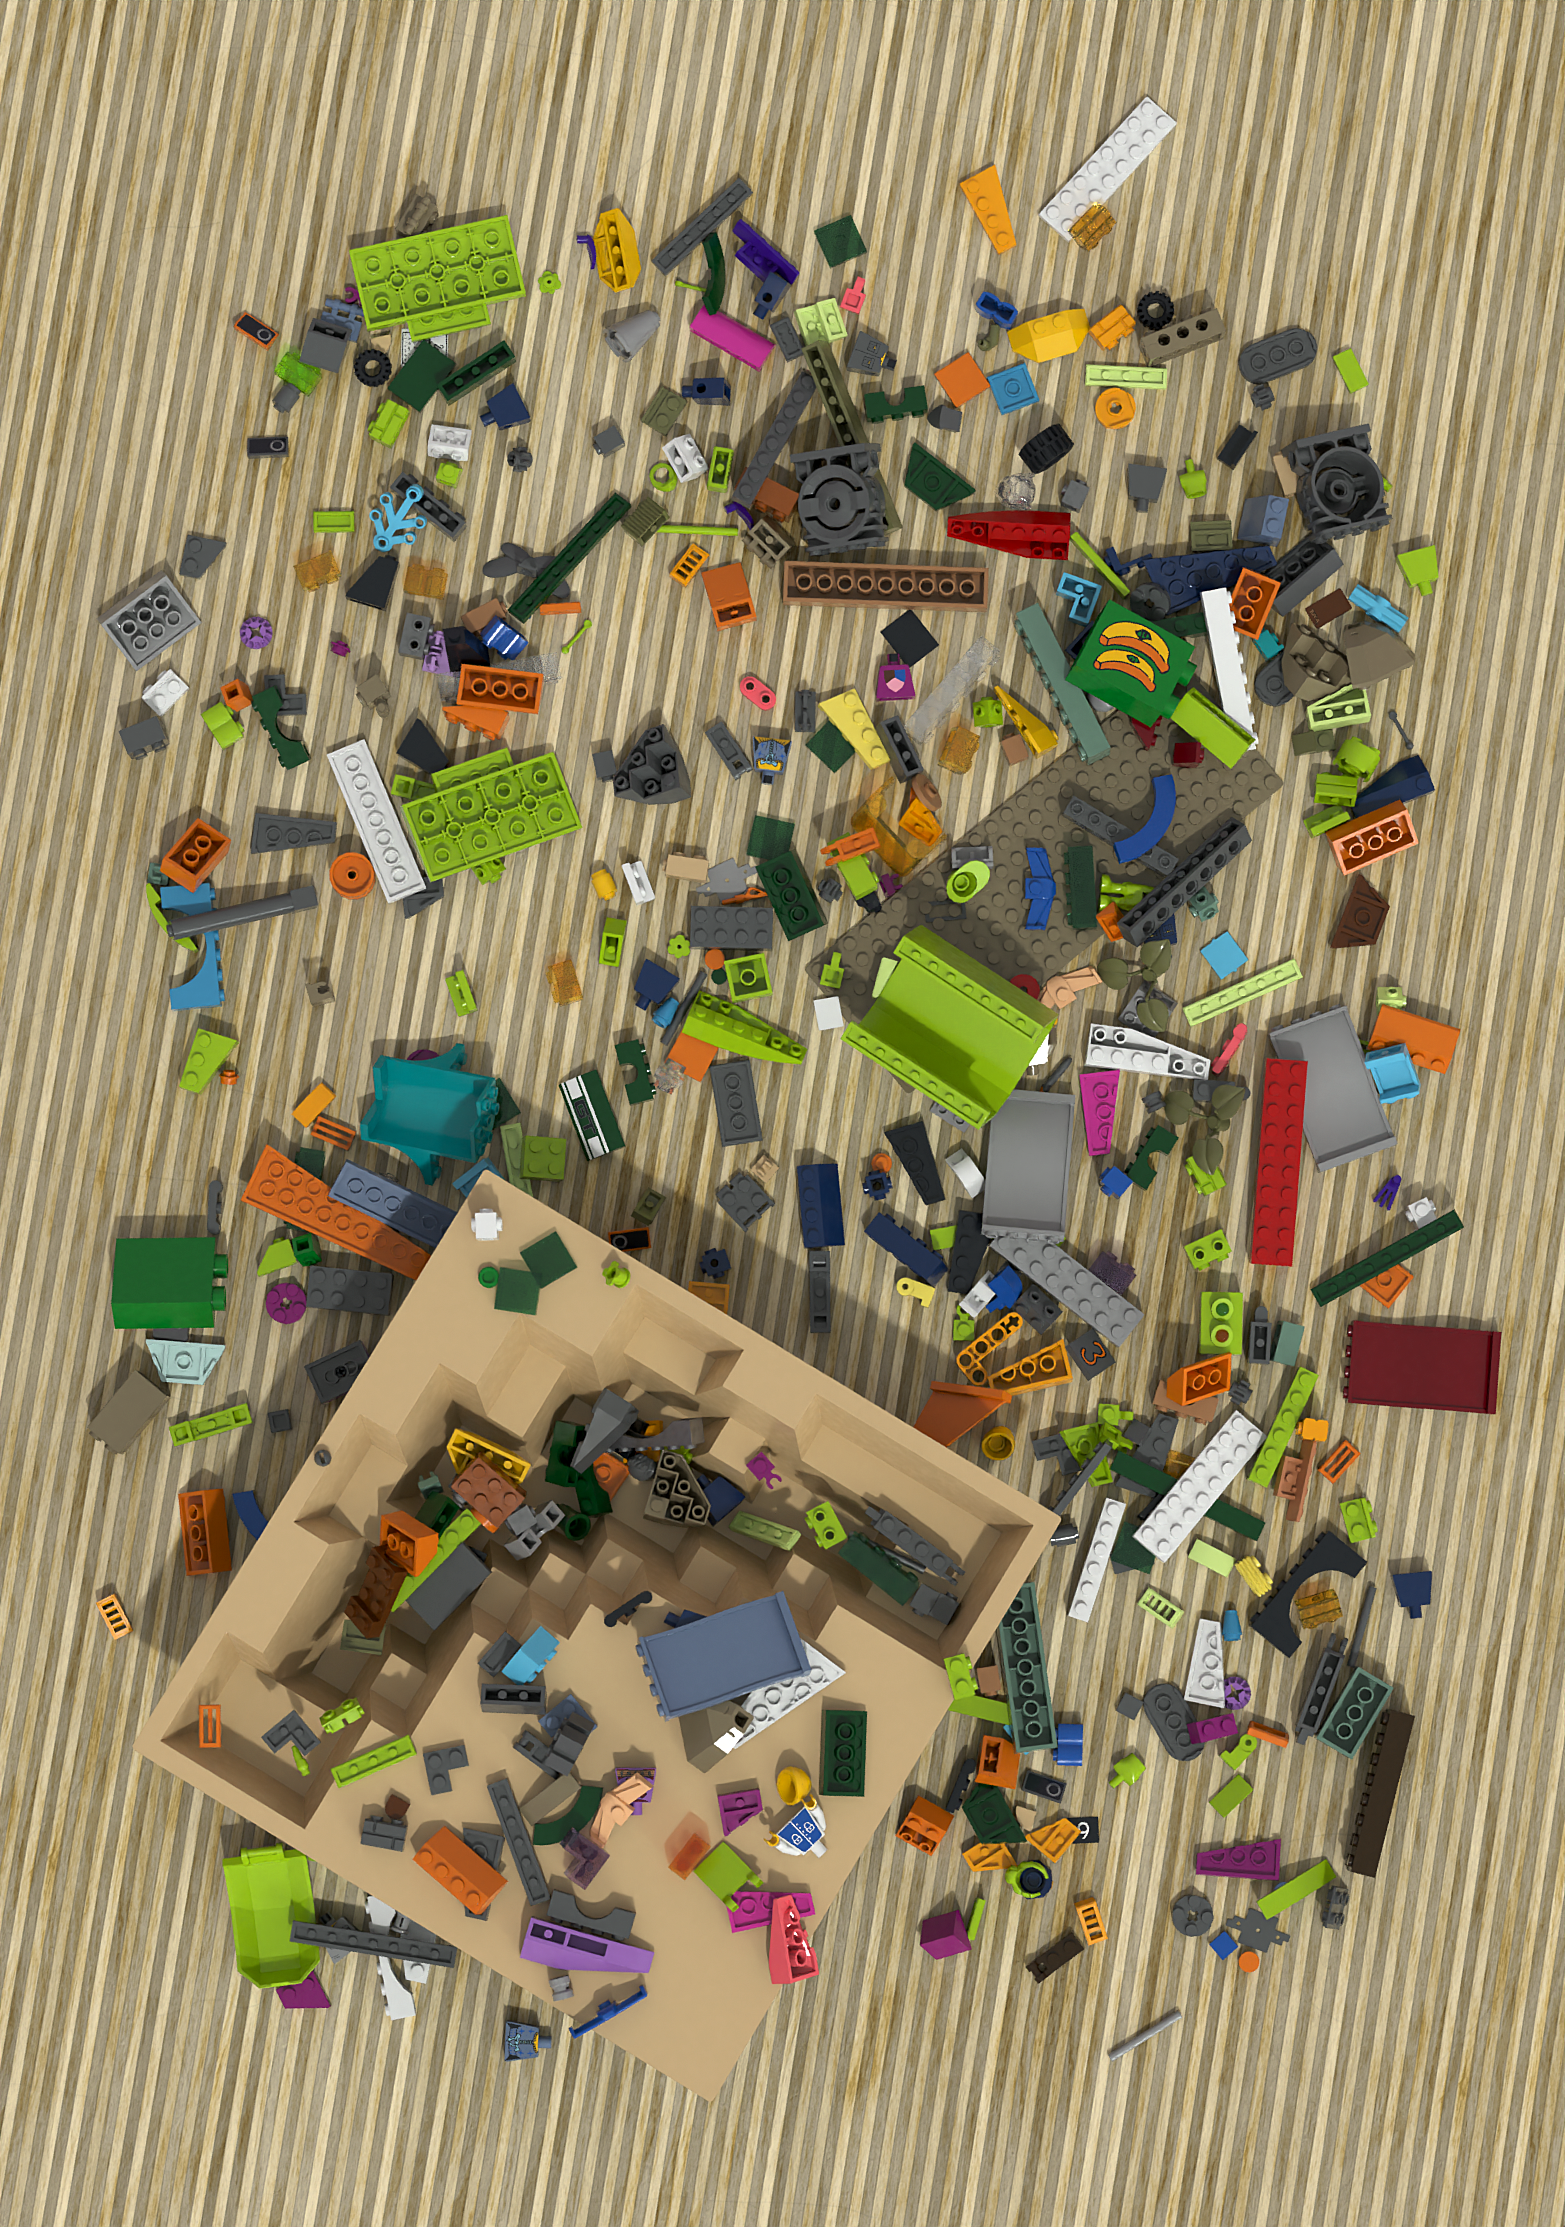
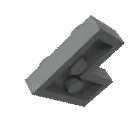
M285 674L264 675L265 689L276 685L284 701L277 716L307 715L306 694L286 695Z
M1061 1434L1032 1441L1037 1461L1057 1456L1062 1476L1082 1471Z
M295 1710L290 1712L261 1737L274 1754L290 1740L304 1756L321 1743Z
M465 1745L423 1753L431 1795L453 1791L448 1770L469 1766Z

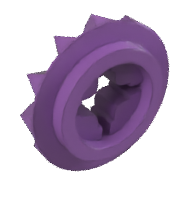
M259 616L250 617L243 622L240 629V638L247 647L261 649L267 646L272 639V627L266 619ZM261 626L259 632L263 638L255 636L251 639L253 633L250 627L257 629Z
M1229 1677L1224 1680L1225 1707L1231 1710L1242 1709L1250 1700V1686L1244 1679L1239 1677ZM1230 1685H1232V1687H1234L1235 1690L1243 1689V1691H1241L1238 1694V1702L1237 1699H1235L1234 1697H1226L1231 1693Z

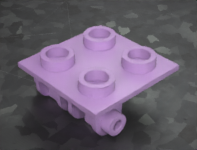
M442 631L433 632V635L429 636L430 650L428 656L425 655L422 671L460 679L461 671L450 672L444 633Z

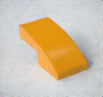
M321 1082L293 1111L292 1115L307 1128L336 1098V1095Z

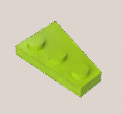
M1098 1422L1059 1432L1080 1468L1087 1457L1089 1459L1095 1454L1093 1449L1099 1442H1102L1098 1439L1100 1433ZM1107 1456L1104 1457L1088 1478L1091 1487L1113 1482Z

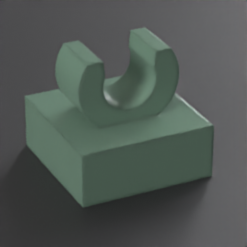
M150 863L147 883L168 886L169 877L160 871L161 864Z
M432 1471L430 1472L431 1478L424 1480L422 1475L419 1476L420 1482H418L424 1499H427L432 1491L444 1492L438 1476H435Z

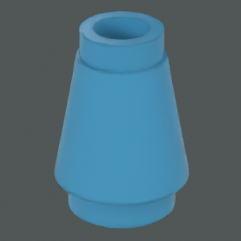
M669 997L653 1013L652 1021L664 1029L667 1025L670 1026L679 1002Z
M1225 1611L1222 1630L1224 1641L1241 1640L1240 1635H1242L1237 1611Z

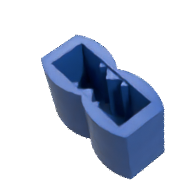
M983 292L975 306V310L980 316L986 319H993L997 325L1004 329H1011L1018 316V311L1013 305L1000 302L994 294L989 292Z
M497 615L493 617L480 633L483 638L482 642L490 649L492 647L496 648L498 655L505 660L509 658L514 661L529 643L525 636Z
M1058 1724V1727L1055 1728L1057 1749H1053V1761H1056V1765L1082 1766L1083 1724Z

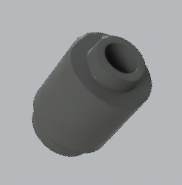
M288 382L282 386L272 400L275 403L273 407L281 413L285 411L289 413L300 398L299 394L301 391Z
M1072 1523L1058 1526L1050 1538L1051 1546L1057 1545V1547L1076 1544V1539H1079L1077 1526L1073 1527Z

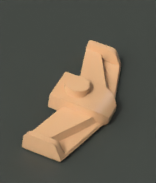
M1092 966L1062 976H1055L1047 981L1046 985L1040 990L1037 1000L1050 1009L1056 1004L1060 1010L1077 999L1073 992L1100 984L1102 980Z
M637 1772L615 1789L607 1792L600 1801V1808L589 1831L590 1839L601 1848H604L615 1822L622 1826L635 1810L630 1803L646 1793L654 1785Z

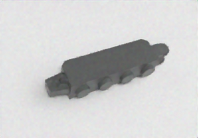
M869 1506L864 1512L873 1519L870 1523L874 1526L873 1528L940 1578L943 1577L956 1586L958 1583L956 1579L947 1575L945 1571L950 1566L959 1575L963 1576L965 1574V1571L954 1564L951 1558L888 1511H884L881 1508L877 1512Z
M1331 1633L1326 1648H1323L1295 1723V1731L1299 1732L1296 1743L1305 1745L1308 1736L1313 1737L1314 1733L1317 1732L1345 1657L1343 1654L1348 1639L1344 1637L1341 1640L1338 1652L1331 1650L1336 1640V1634Z

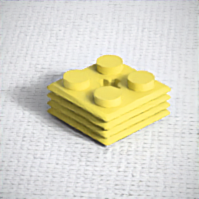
M1244 1555L1241 1561L1238 1560L1234 1564L1256 1596L1261 1597L1262 1594L1265 1595V1592H1268V1589L1271 1590L1273 1581L1267 1573H1261L1258 1569L1261 1565L1255 1556Z

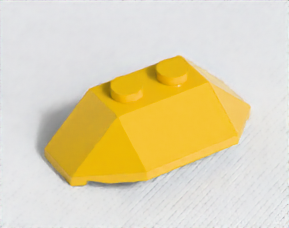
M615 208L600 214L593 242L596 249L599 279L617 293L634 287L641 271L634 229L621 210Z
M1072 309L1027 321L1007 331L1012 352L1020 354L1036 363H1041L1077 352L1089 331L1090 325L1085 309Z
M455 1428L447 1445L448 1453L457 1474L463 1470L479 1451L485 1454L517 1484L523 1482L531 1466V1463L515 1452L478 1434Z

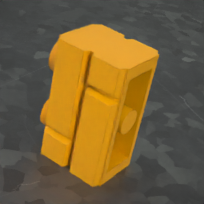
M1120 304L1089 328L1088 333L1102 351L1107 348L1111 350L1119 343L1117 341L1122 336L1127 338L1135 331L1133 328L1136 322Z
M1304 1418L1297 1422L1295 1434L1301 1440L1324 1442L1327 1439L1329 1423L1326 1420Z

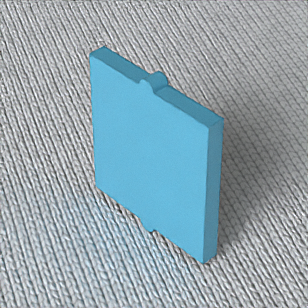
M1228 931L1216 940L1212 939V943L1200 951L1221 980L1231 972H1236L1238 967L1248 961V958Z

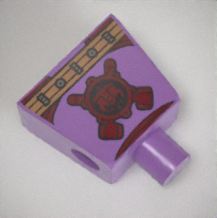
M615 1768L618 1786L637 1772L654 1785L656 1768ZM653 1787L630 1803L635 1808L631 1815H642V1803L651 1802Z

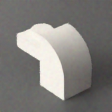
M962 1148L945 1159L971 1198L985 1190L984 1177Z
M989 1270L959 1304L973 1318L979 1314L995 1295L987 1285L994 1277Z

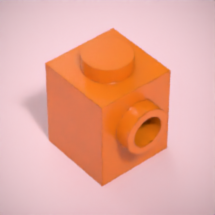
M236 679L220 687L226 705L236 712L251 705L253 699L249 686L241 680Z

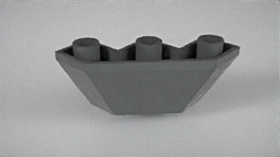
M664 724L644 731L614 775L613 786L616 797L648 805L672 804L691 798L690 779L683 757Z

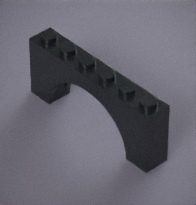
M1322 1531L1315 1539L1317 1544L1313 1549L1309 1547L1302 1555L1304 1560L1300 1565L1296 1563L1288 1572L1291 1576L1287 1581L1283 1579L1275 1589L1278 1592L1273 1597L1270 1595L1262 1604L1265 1606L1260 1613L1256 1611L1249 1620L1252 1622L1249 1627L1287 1658H1290L1302 1643L1294 1633L1290 1622V1605L1300 1585L1311 1576L1330 1570L1339 1571L1355 1578L1367 1564L1366 1560L1330 1531L1326 1533Z

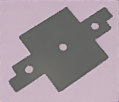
M1251 1908L1246 1919L1234 1916L1233 1920L1228 1919L1226 1926L1241 1931L1238 1943L1267 1953L1271 1942L1282 1945L1283 1941L1289 1942L1290 1935L1275 1930L1278 1918L1271 1917L1266 1920L1262 1912Z

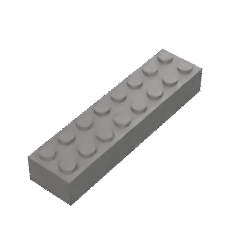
M998 1236L988 1245L993 1251L1007 1260L1117 1348L1122 1345L1145 1315L1055 1244L1048 1243L1047 1240L1030 1242L1026 1238L1009 1240L1004 1236Z

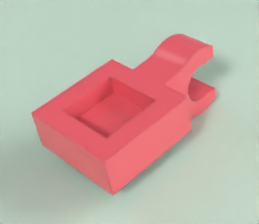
M857 277L853 290L850 288L846 289L840 308L859 315L866 298V294L861 293L865 284L864 278Z

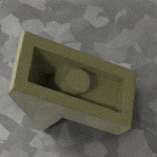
M1333 729L1317 732L1312 730L1291 736L1295 756L1336 750Z
M648 1187L631 1217L649 1226L652 1224L666 1197Z

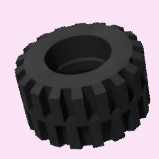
M1055 424L1046 428L1026 443L1020 450L1019 456L1033 474H1039L1062 459L1072 449L1074 443L1061 425Z

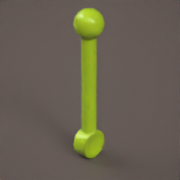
M675 281V286L701 292L706 291V288Z
M586 620L584 626L568 645L562 647L561 651L563 654L569 653V648L586 629L591 628L592 622L590 620Z

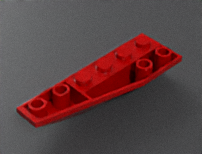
M1007 510L948 517L947 536L1025 558L1068 560L1071 513Z

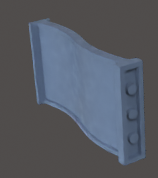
M783 1591L775 1593L773 1596L724 1610L675 1629L647 1637H639L638 1645H635L638 1657H642L645 1663L642 1665L646 1677L649 1676L652 1683L649 1685L653 1697L656 1696L659 1704H656L660 1717L663 1716L665 1722L675 1717L720 1704L763 1687L800 1676L805 1677L811 1673L809 1661Z

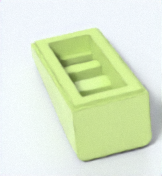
M882 958L871 996L872 999L876 1000L897 967L898 961Z
M1149 1587L1137 1603L1172 1629L1184 1614V1611ZM1152 1595L1155 1596L1149 1607L1146 1606ZM1161 1600L1162 1602L1157 1608V1610H1152L1157 1604V1602ZM1168 1605L1169 1607L1164 1613V1615H1159L1164 1609V1607ZM1175 1610L1176 1612L1170 1621L1166 1620L1171 1612Z

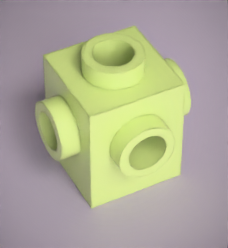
M1377 987L1375 1002L1377 1016L1382 1004L1400 1010L1406 1008V996L1402 995V987Z

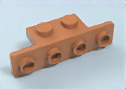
M1302 1441L1299 1459L1281 1456L1273 1496L1290 1499L1286 1520L1300 1522L1303 1515L1304 1500L1308 1492V1481L1312 1473L1313 1458L1316 1454V1441Z

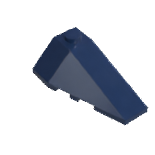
M1419 755L1397 763L1356 797L1355 806L1351 807L1355 819L1397 800H1401L1405 804L1432 794L1435 788L1429 772Z

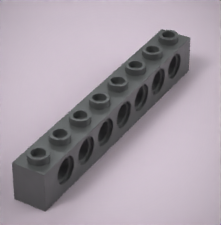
M1233 817L1227 820L1117 922L1123 938L1136 947L1140 946L1252 841L1245 824Z

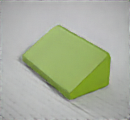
M1238 1774L1209 1803L1225 1818L1254 1789Z

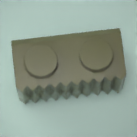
M647 497L646 500L639 503L632 515L624 519L621 527L627 535L642 547L670 517L662 507L650 497Z

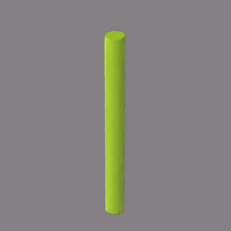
M662 525L657 533L738 536V528Z

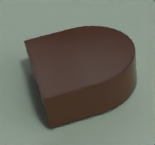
M392 1794L386 1803L385 1812L392 1819H400L405 1815L411 1804Z

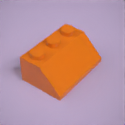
M1243 567L1231 596L1232 603H1229L1230 612L1234 611L1236 623L1233 624L1234 631L1256 640L1259 639L1281 582Z
M1227 1352L1180 1368L1167 1378L1166 1397L1181 1406H1185L1229 1391L1232 1353Z
M402 1510L381 1515L380 1546L386 1545L388 1547L385 1557L399 1567L407 1569L408 1573L414 1577L419 1576L437 1553L438 1533Z

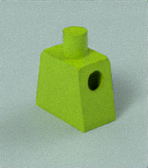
M1435 545L1397 555L1395 558L1396 563L1408 587L1418 586L1421 596L1432 594L1430 582L1438 579Z

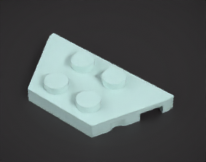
M146 1339V1344L156 1365L161 1382L204 1385L226 1349V1345Z

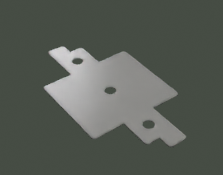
M734 858L709 869L708 877L710 882L696 888L699 895L704 893L705 897L716 893L722 903V900L730 899L734 895L747 891L748 888L744 879L756 874L757 870L755 866L751 868L749 864L738 868Z

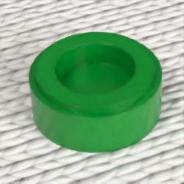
M493 1267L483 1268L478 1275L480 1284L485 1288L495 1287L500 1279L498 1271Z

